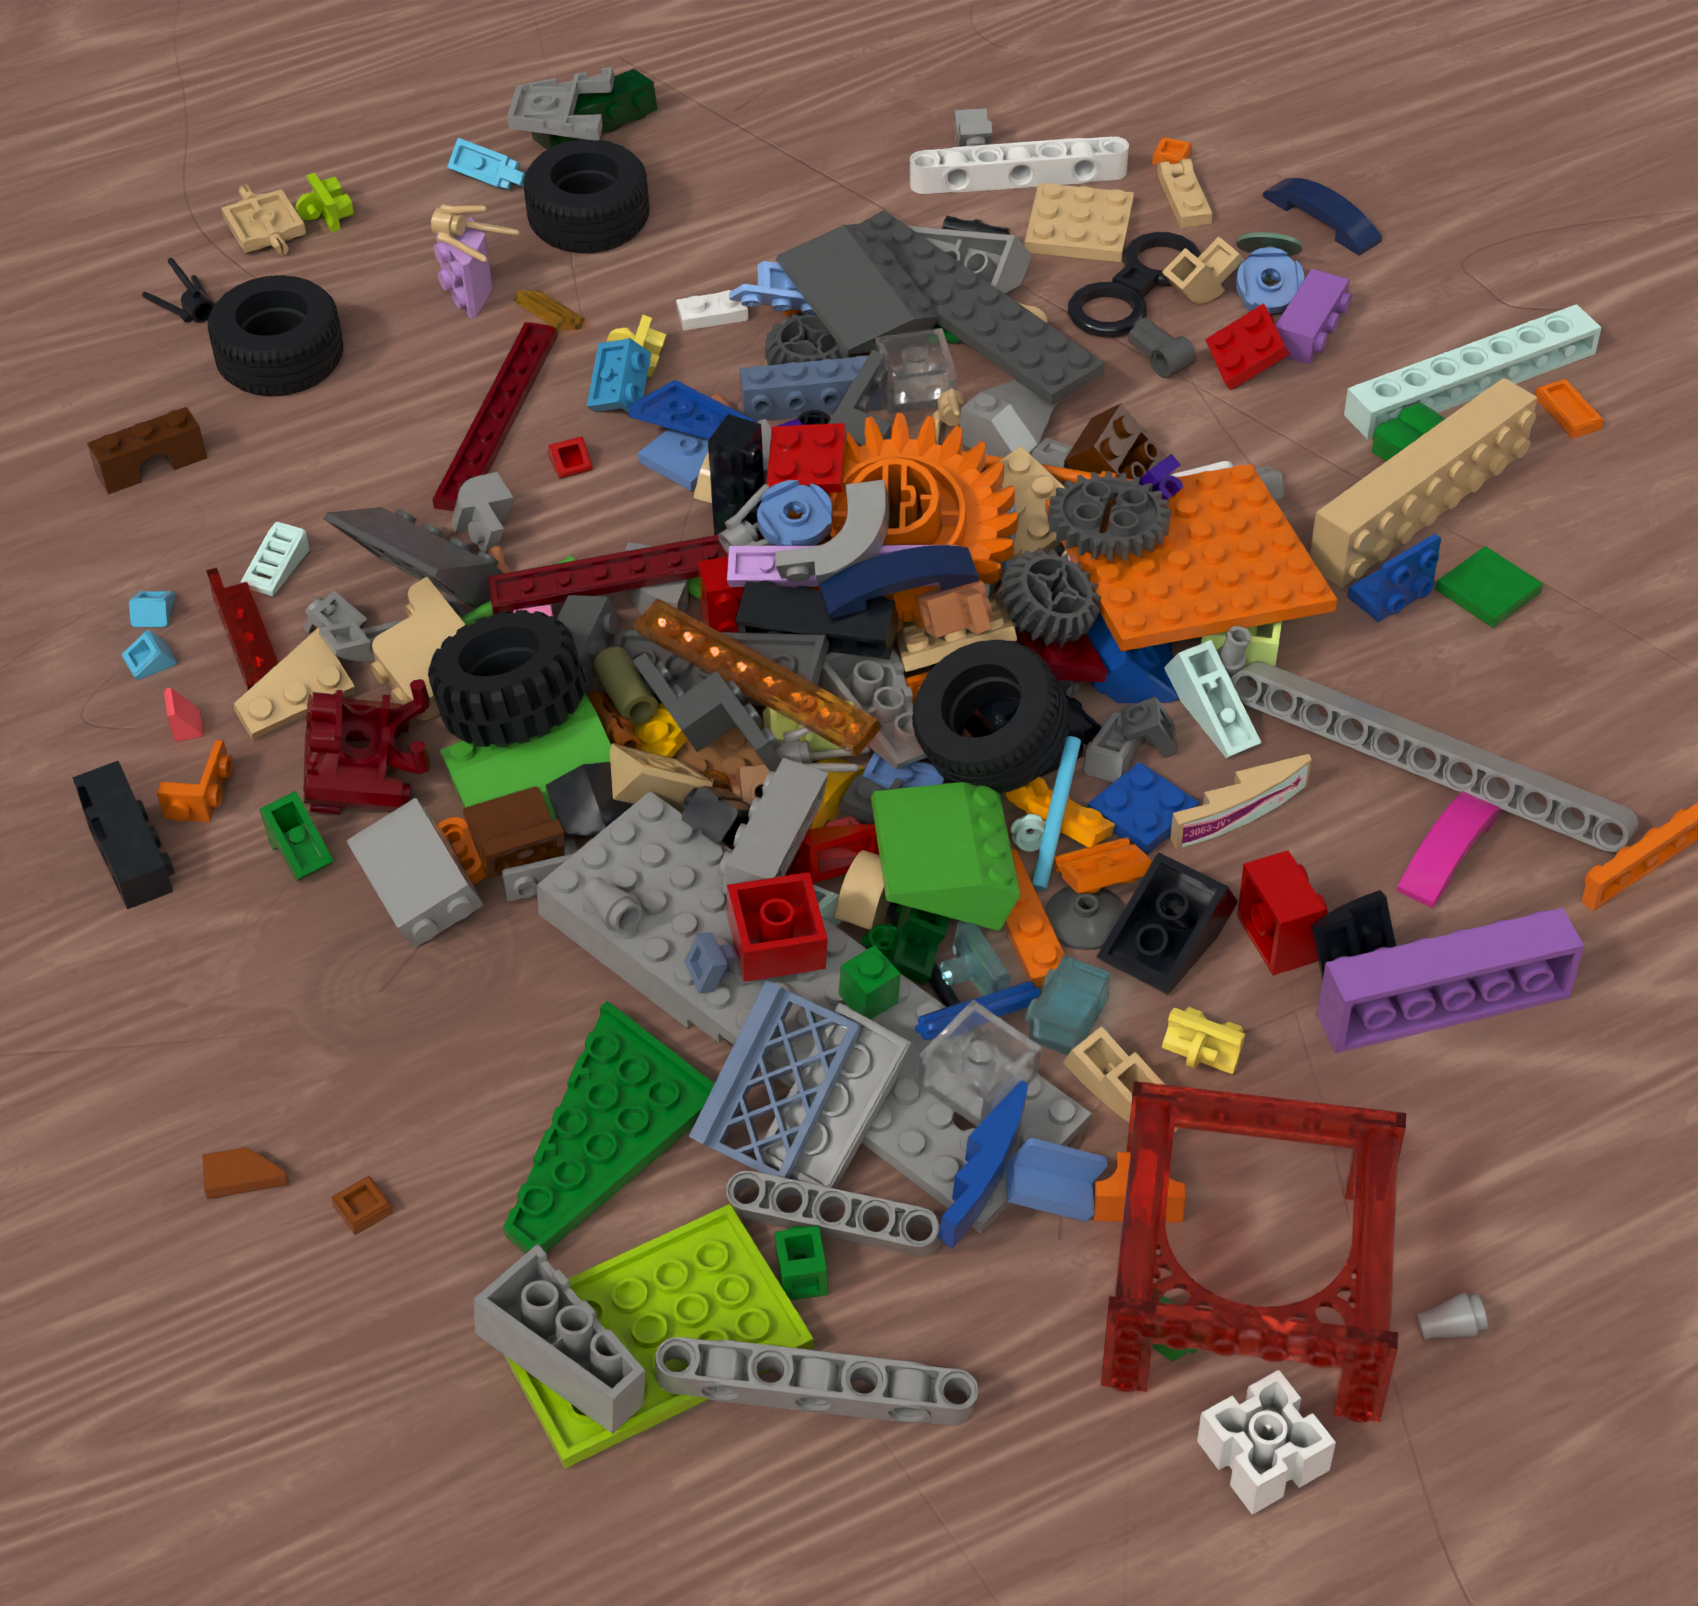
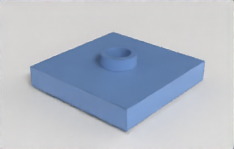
M669 428L638 452V461L689 491H693L696 488L702 463L708 453L709 439Z

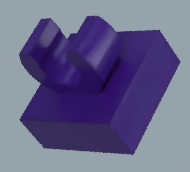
M1172 454L1140 478V485L1152 483V492L1162 491V499L1168 500L1171 497L1170 493L1175 496L1183 488L1181 481L1177 477L1172 476L1181 464Z

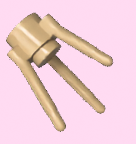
M442 204L441 207L436 208L431 219V229L433 233L438 234L437 240L439 242L448 243L484 263L488 260L485 255L455 239L457 235L461 236L464 233L465 228L505 235H519V230L469 221L460 214L485 212L487 208L484 205L450 206Z
M954 389L943 392L937 400L938 410L933 413L937 444L942 423H946L949 426L960 424L961 408L965 405V399L962 393Z

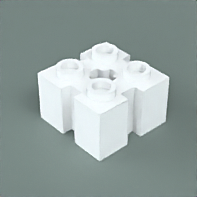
M1280 1370L1250 1385L1245 1402L1239 1404L1232 1395L1203 1411L1200 1417L1197 1442L1218 1470L1230 1466L1232 1469L1230 1486L1252 1515L1283 1498L1287 1481L1293 1480L1298 1488L1330 1471L1336 1444L1335 1440L1313 1413L1305 1418L1299 1414L1301 1397Z

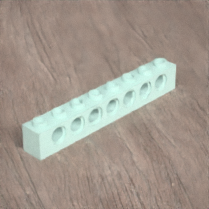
M1577 304L1352 386L1347 389L1344 416L1366 439H1370L1379 424L1397 418L1404 408L1411 407L1414 404L1423 403L1439 413L1471 401L1503 377L1517 384L1596 354L1602 327Z

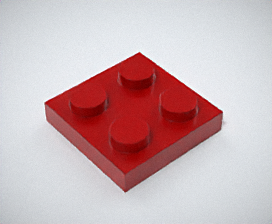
M1264 303L1205 339L1224 383L1230 390L1290 355L1278 327Z
M845 423L773 426L771 428L766 483L769 485V488L783 481L798 480L799 485L810 487V483L822 488L826 493L843 492L847 438Z

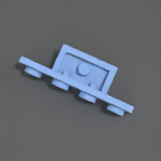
M763 261L757 265L758 285L742 284L729 292V300L740 301L741 305L746 307L768 305L775 311L796 309L801 310V313L804 315L806 311L809 315H816L781 266L775 262Z

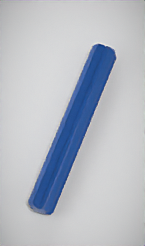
M1026 981L919 1016L918 1024L915 1025V1031L921 1034L923 1040H931L1037 1004V997L1041 995V991L1039 988H1035L1033 982Z

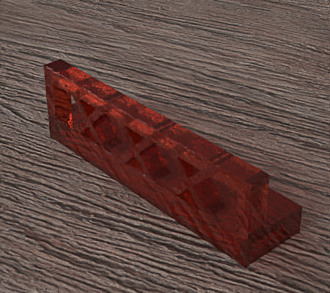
M217 567L206 570L214 604L248 691L278 664V660L248 582L224 588Z

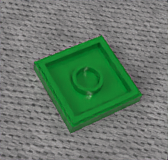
M1484 546L1437 580L1436 590L1494 628L1541 593L1543 583Z

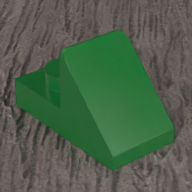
M296 791L259 809L272 850L279 849L296 881L334 861Z

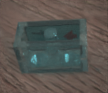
M1064 955L1057 969L1051 968L1048 971L1043 983V993L1040 999L1034 998L1027 1009L1025 1021L1030 1023L1029 1041L1068 1056L1072 1049L1087 1038L1108 1000L1111 972Z

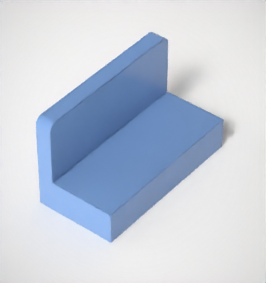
M1029 1138L1006 1164L1007 1202L1087 1222L1095 1213L1093 1182L1108 1167L1107 1157Z

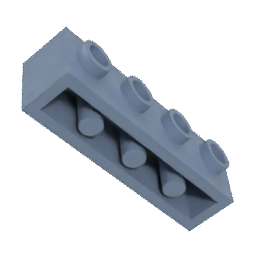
M868 356L740 368L743 413L745 416L755 420V422L763 419L768 421L798 418L802 413L810 410L823 411L828 415L834 414ZM877 389L872 396L873 401L870 410L882 409V389Z

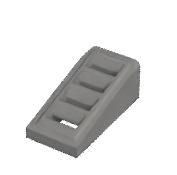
M1112 713L1086 749L1084 765L1086 775L1115 782L1127 772L1144 736L1126 741L1121 733V714Z

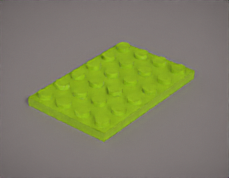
M728 1204L568 1278L572 1291L582 1302L585 1300L596 1312V1319L605 1330L610 1329L645 1370L644 1405L613 1434L504 1355L564 1469L709 1400L704 1397L672 1394L659 1387L655 1379V1359L658 1347L663 1341L673 1337H684L710 1341L729 1340L812 1350L814 1349V1338L731 1204ZM672 1359L665 1363V1367L673 1372H681L688 1367L684 1361L679 1359ZM763 1370V1371L759 1372L758 1375H760V1374H762V1373H764V1372H767V1371H769V1370Z

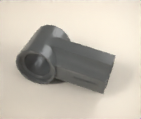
M1146 318L1137 321L1129 332L1128 342L1150 358L1152 368L1162 378L1175 374L1192 365L1196 360L1194 347L1187 338L1179 336L1174 339Z

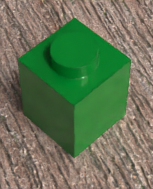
M874 945L841 965L839 996L853 1011L871 1020L898 1003L901 973Z

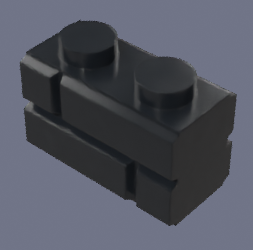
M708 786L696 787L687 795L683 802L685 810L682 814V821L695 830L702 831L701 834L715 844L733 845L740 824L747 825L749 822L748 814L751 805L747 802H741L742 799L728 789Z

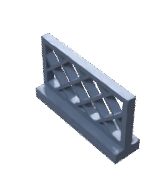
M766 980L689 1137L761 1173L789 1179L863 1026ZM792 1004H795L805 1009L810 1025L788 1033L785 1018ZM814 1014L821 1016L825 1019L816 1022ZM834 1024L848 1029L839 1046L825 1050L819 1030ZM779 1030H780L782 1036L776 1038V1036H777V1034H778V1032H779ZM813 1033L819 1053L797 1061L791 1041ZM784 1044L790 1065L769 1072L766 1057L770 1049ZM835 1056L830 1065L828 1058ZM821 1061L826 1074L821 1085L806 1090L800 1069ZM760 1069H761L762 1076L757 1077V1075H758V1073H759V1071H760ZM793 1072L799 1093L778 1101L772 1080ZM765 1083L771 1104L750 1112L746 1099L750 1089ZM815 1096L811 1104L809 1098ZM802 1101L806 1112L802 1124L787 1130L781 1108ZM742 1109L743 1115L738 1116L740 1110ZM774 1112L780 1133L759 1140L753 1119ZM746 1122L752 1144L736 1150L724 1145L731 1128ZM796 1135L793 1143H791L790 1137ZM783 1140L787 1155L779 1171L767 1166L762 1148ZM754 1151L757 1160H755V1159H753V1158H751V1157H749V1156H747V1155H745V1154H748V1153Z

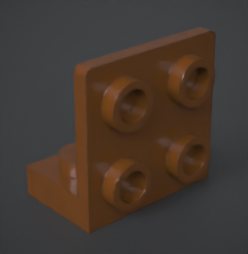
M539 787L528 788L463 809L465 821L487 879L502 875V871L507 868L565 856L564 830L559 819L552 821Z

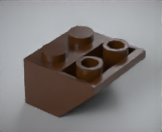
M1120 403L1090 419L1064 461L1074 470L1095 472L1097 474H1101L1102 471L1117 473V477L1122 473H1126V479H1134L1136 477L1141 478L1148 470L1157 465L1162 460L1164 454L1136 422L1135 418Z

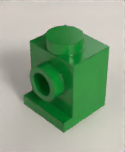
M819 1225L810 1227L793 1226L783 1231L774 1232L781 1286L790 1301L828 1295L827 1268Z

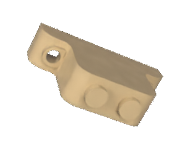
M425 577L409 588V604L404 607L408 618L379 634L373 640L372 649L375 662L370 664L376 679L381 684L387 682L391 687V695L395 703L404 705L414 700L410 683L418 679L425 681L430 705L424 713L415 717L419 720H428L440 714L429 683L428 668L436 649H441L442 642L448 636L453 637L456 635L457 630L465 625L430 579Z

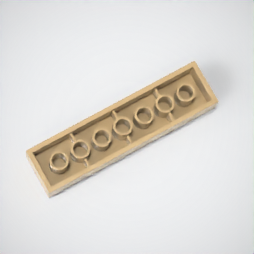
M1503 377L1318 510L1315 515L1310 557L1321 574L1341 588L1353 579H1359L1376 562L1385 560L1392 550L1402 543H1408L1414 534L1423 527L1432 525L1437 517L1446 510L1455 508L1460 500L1469 493L1478 491L1485 481L1494 475H1499L1516 458H1522L1530 447L1529 436L1531 427L1536 419V413L1534 412L1538 397Z

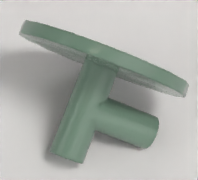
M1269 232L1243 234L1236 241L1237 247L1247 253H1252L1260 248L1273 247L1284 250L1288 253L1287 256H1293L1302 252L1303 248L1302 242L1297 238ZM1266 275L1265 280L1262 282L1266 285L1272 284V275Z

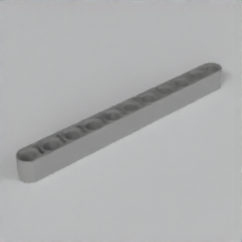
M1261 661L1251 662L1231 678L1233 686L1244 705L1462 793L1464 791L1499 806L1500 809L1603 851H1619L1626 846L1638 830L1637 816L1632 810L1623 805ZM1247 676L1252 677L1256 681L1257 689L1248 683ZM1282 690L1287 691L1291 695L1292 703L1284 699ZM1317 704L1322 705L1327 710L1328 717H1324L1318 712ZM1352 718L1360 721L1364 731H1359L1354 727ZM1387 733L1395 735L1399 740L1400 746L1392 744L1388 739ZM1423 747L1429 748L1434 752L1436 761L1427 758ZM1459 762L1469 765L1473 775L1464 773L1460 768ZM1496 777L1505 779L1509 784L1510 790L1501 788L1497 784ZM1533 792L1542 794L1546 798L1547 805L1538 803L1534 799ZM1570 807L1581 810L1585 820L1575 818L1570 811ZM1611 822L1619 825L1623 835H1616L1611 832L1608 823Z

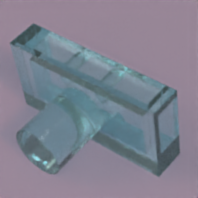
M964 921L958 922L952 948L957 958L941 963V974L945 983L951 986L972 980L982 996L1008 988L1011 976L978 926Z

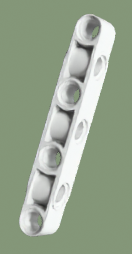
M1099 137L921 150L910 156V188L919 194L959 193L1038 187V183L1068 185L1118 180L1127 174L1129 143L1120 137Z

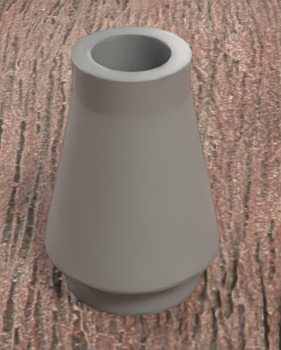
M600 877L592 879L586 885L584 896L591 902L609 930L626 933L638 924L642 916V909L635 896L605 882Z
M1464 1291L1424 1312L1416 1313V1321L1423 1341L1432 1338L1478 1337L1479 1331L1488 1329L1485 1310L1478 1293L1467 1295Z

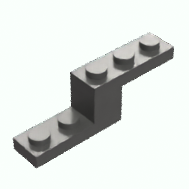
M875 350L871 351L828 423H845L846 430L858 446L866 444V417L872 416L883 440L891 439L892 423L868 414L873 401L872 396L877 389L881 390L884 387L888 377V370H885V354Z
M645 652L633 660L638 670L697 752L736 725L768 770L774 771L778 768L782 760L775 750L781 746L768 726L760 730L758 725L763 720L750 702L744 707L740 702L746 698L733 679L725 683L719 673L715 671L684 693L678 684L672 687L668 685L674 679L661 660L654 665Z

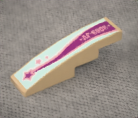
M1305 754L1236 771L1234 785L1204 792L1202 806L1174 812L1170 840L1175 850L1215 839L1248 825L1280 807L1308 786L1312 761L1310 755Z

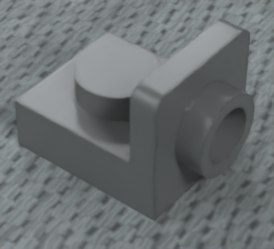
M1157 697L1127 706L1121 710L1122 735L1126 741L1144 736L1149 745H1155L1163 758L1177 753L1175 724Z
M857 775L841 798L838 810L867 824H875L871 796L874 791L888 789ZM896 778L889 789L902 788L904 781Z

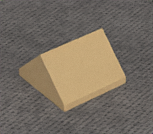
M613 743L611 745L610 764L614 800L635 804L651 791L683 814L685 810L683 802L694 788L712 787L713 782L679 759Z

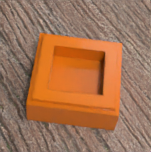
M1162 137L1153 154L1152 164L1158 165V162L1169 161L1170 164L1179 163L1181 159H1189L1192 153V143Z

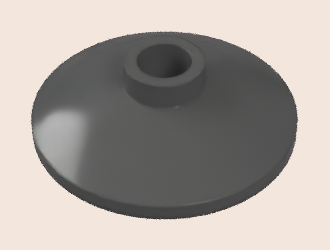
M1069 886L1051 897L1047 903L1045 913L1061 944L1077 950H1096L1102 948L1125 908L1116 895L1104 888H1101L1096 893L1078 894Z

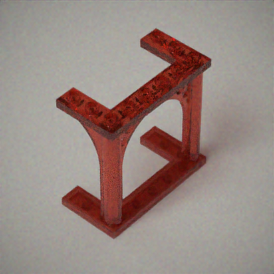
M1134 1081L1127 1143L1130 1161L1115 1295L1109 1296L1101 1386L1112 1387L1120 1392H1133L1135 1390L1147 1392L1152 1343L1165 1345L1175 1350L1187 1348L1208 1350L1222 1356L1240 1354L1261 1357L1270 1362H1281L1284 1360L1303 1362L1317 1368L1341 1367L1334 1397L1333 1416L1346 1417L1348 1420L1358 1423L1368 1421L1380 1422L1398 1350V1332L1391 1331L1397 1166L1406 1129V1113ZM1174 1127L1352 1148L1345 1184V1199L1354 1200L1352 1241L1349 1257L1339 1275L1322 1291L1307 1299L1292 1304L1267 1307L1251 1306L1227 1300L1205 1289L1189 1276L1172 1252L1165 1226ZM1157 1249L1160 1251L1158 1255L1156 1254ZM1158 1268L1170 1271L1172 1276L1160 1279L1161 1273ZM1155 1278V1279H1158L1159 1281H1157L1156 1283H1154V1282H1153V1279ZM1177 1288L1186 1290L1190 1295V1299L1184 1305L1162 1303L1159 1301L1161 1296L1167 1291ZM1342 1291L1351 1292L1348 1302L1338 1297L1337 1294ZM1349 1303H1354V1308ZM1200 1305L1209 1306V1307H1211V1308H1213V1309L1202 1308V1307H1198V1306H1200ZM1320 1307L1332 1308L1341 1315L1345 1325L1321 1323L1315 1311ZM1299 1317V1318H1304L1305 1320H1297V1319H1290V1318Z

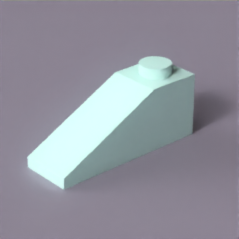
M1211 640L1178 653L1164 667L1181 703L1226 759L1261 744V740Z

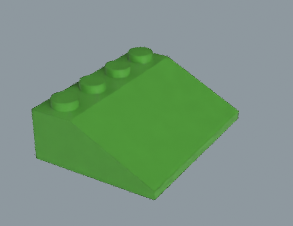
M584 693L576 711L573 714H568L567 721L559 727L555 725L550 728V733L542 737L539 735L529 738V742L522 744L518 742L509 743L508 747H497L495 744H490L488 747H480L474 744V742L469 744L459 741L454 745L441 749L440 753L448 776L463 809L536 786L540 788L552 821L557 820L545 785L583 764L610 762V741L586 693Z
M965 782L874 791L871 796L886 901L1000 931L1020 897V890L999 792L987 786H976Z

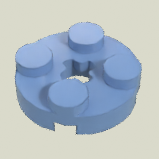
M1260 248L1250 253L1249 257L1244 262L1242 261L1236 276V289L1238 295L1243 300L1244 307L1252 311L1264 303L1271 314L1285 311L1304 281V272L1300 263L1297 260L1294 262L1287 256V252L1278 248ZM1266 275H1272V279L1278 280L1279 283L1274 284V286H1267L1262 281L1265 280Z
M788 480L775 484L763 494L761 504L757 510V521L761 534L771 544L776 546H814L832 532V503L827 493L819 486L810 483V487L806 485H799L798 480ZM794 511L796 514L803 512L804 514L799 519H789L788 512Z

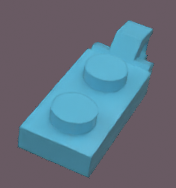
M457 138L447 168L500 189L510 190L512 183L524 187L525 173L517 170L520 163L506 155Z

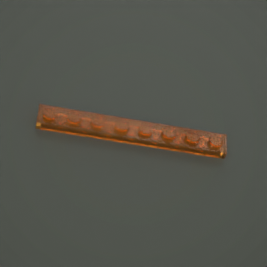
M658 598L633 625L638 634L710 675L717 671L725 683L733 679L742 693L856 757L860 755L882 728L877 718Z

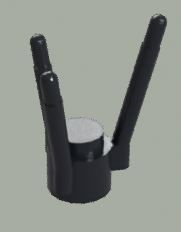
M169 258V265L188 289L181 297L182 309L148 292L142 293L143 298L180 316L184 322H189L191 319L197 323L207 321L215 304L209 298L197 276L192 275L191 282L175 260Z

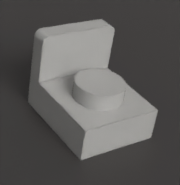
M333 590L324 599L319 596L308 606L305 611L308 617L303 629L310 633L315 627L322 628L354 620L361 629L364 627L367 618Z

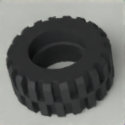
M516 610L515 613L509 614L504 611L496 613V616L487 619L486 617L479 618L470 626L464 625L457 630L456 635L453 637L448 636L442 642L441 649H436L428 668L429 683L446 728L451 734L469 744L474 742V744L480 747H488L490 744H495L497 747H508L509 743L518 742L522 744L529 742V738L539 735L542 737L550 733V728L555 725L559 727L567 721L568 714H573L576 711L586 689V678L569 628L555 617H549L547 614L535 611L533 614L527 610Z

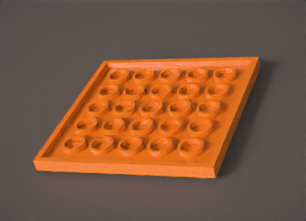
M1252 464L1177 477L1181 481L1183 488L1175 496L1170 493L1171 497L1168 499V509L1171 510L1168 535L1164 536L1163 544L1155 543L1153 552L1143 549L1142 557L1140 558L1131 552L1128 553V560L1126 561L1120 555H1114L1113 560L1108 561L1105 554H1100L1095 560L1092 558V552L1090 551L1081 556L1078 555V546L1066 549L1074 564L1080 562V569L1083 572H1091L1089 581L1098 584L1095 593L1101 597L1098 606L1099 612L1121 652L1228 632L1234 626L1249 628L1334 612L1337 607L1338 599ZM1116 498L1111 502L1108 521L1103 526V533H1106L1109 526L1111 509L1116 504ZM1046 500L1045 512L1047 516L1049 513L1050 500ZM1063 540V541H1061V542H1062L1063 546L1065 547V545H1066V540Z

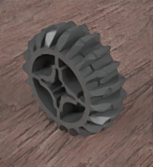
M807 311L802 316L793 313L791 319L781 318L780 324L772 325V331L767 333L765 341V359H767L768 366L791 362L800 363L856 357V354L846 355L818 316L809 315Z
M1040 547L1033 552L1027 550L1010 563L1001 578V588L998 595L1003 600L1001 609L1010 612L1008 620L1017 622L1020 625L1019 633L1026 630L1031 634L1032 641L1040 637L1046 646L1055 641L1060 647L1068 641L1074 643L1081 636L1088 633L1098 617L1100 611L1098 606L1101 597L1095 593L1098 584L1089 581L1091 572H1083L1080 569V562L1074 564L1069 561L1068 553L1060 557L1054 548L1045 553Z

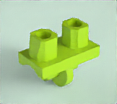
M316 173L306 175L307 181L313 190L312 193L300 196L296 202V212L303 220L308 221L318 219L321 216L331 232L341 230L339 220L354 215L350 197L347 193L342 195V189L336 177L321 181Z

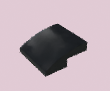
M1381 890L1352 900L1329 912L1311 925L1322 981L1326 962L1334 961L1339 957H1352L1373 952L1382 947L1391 948L1396 946L1387 897Z

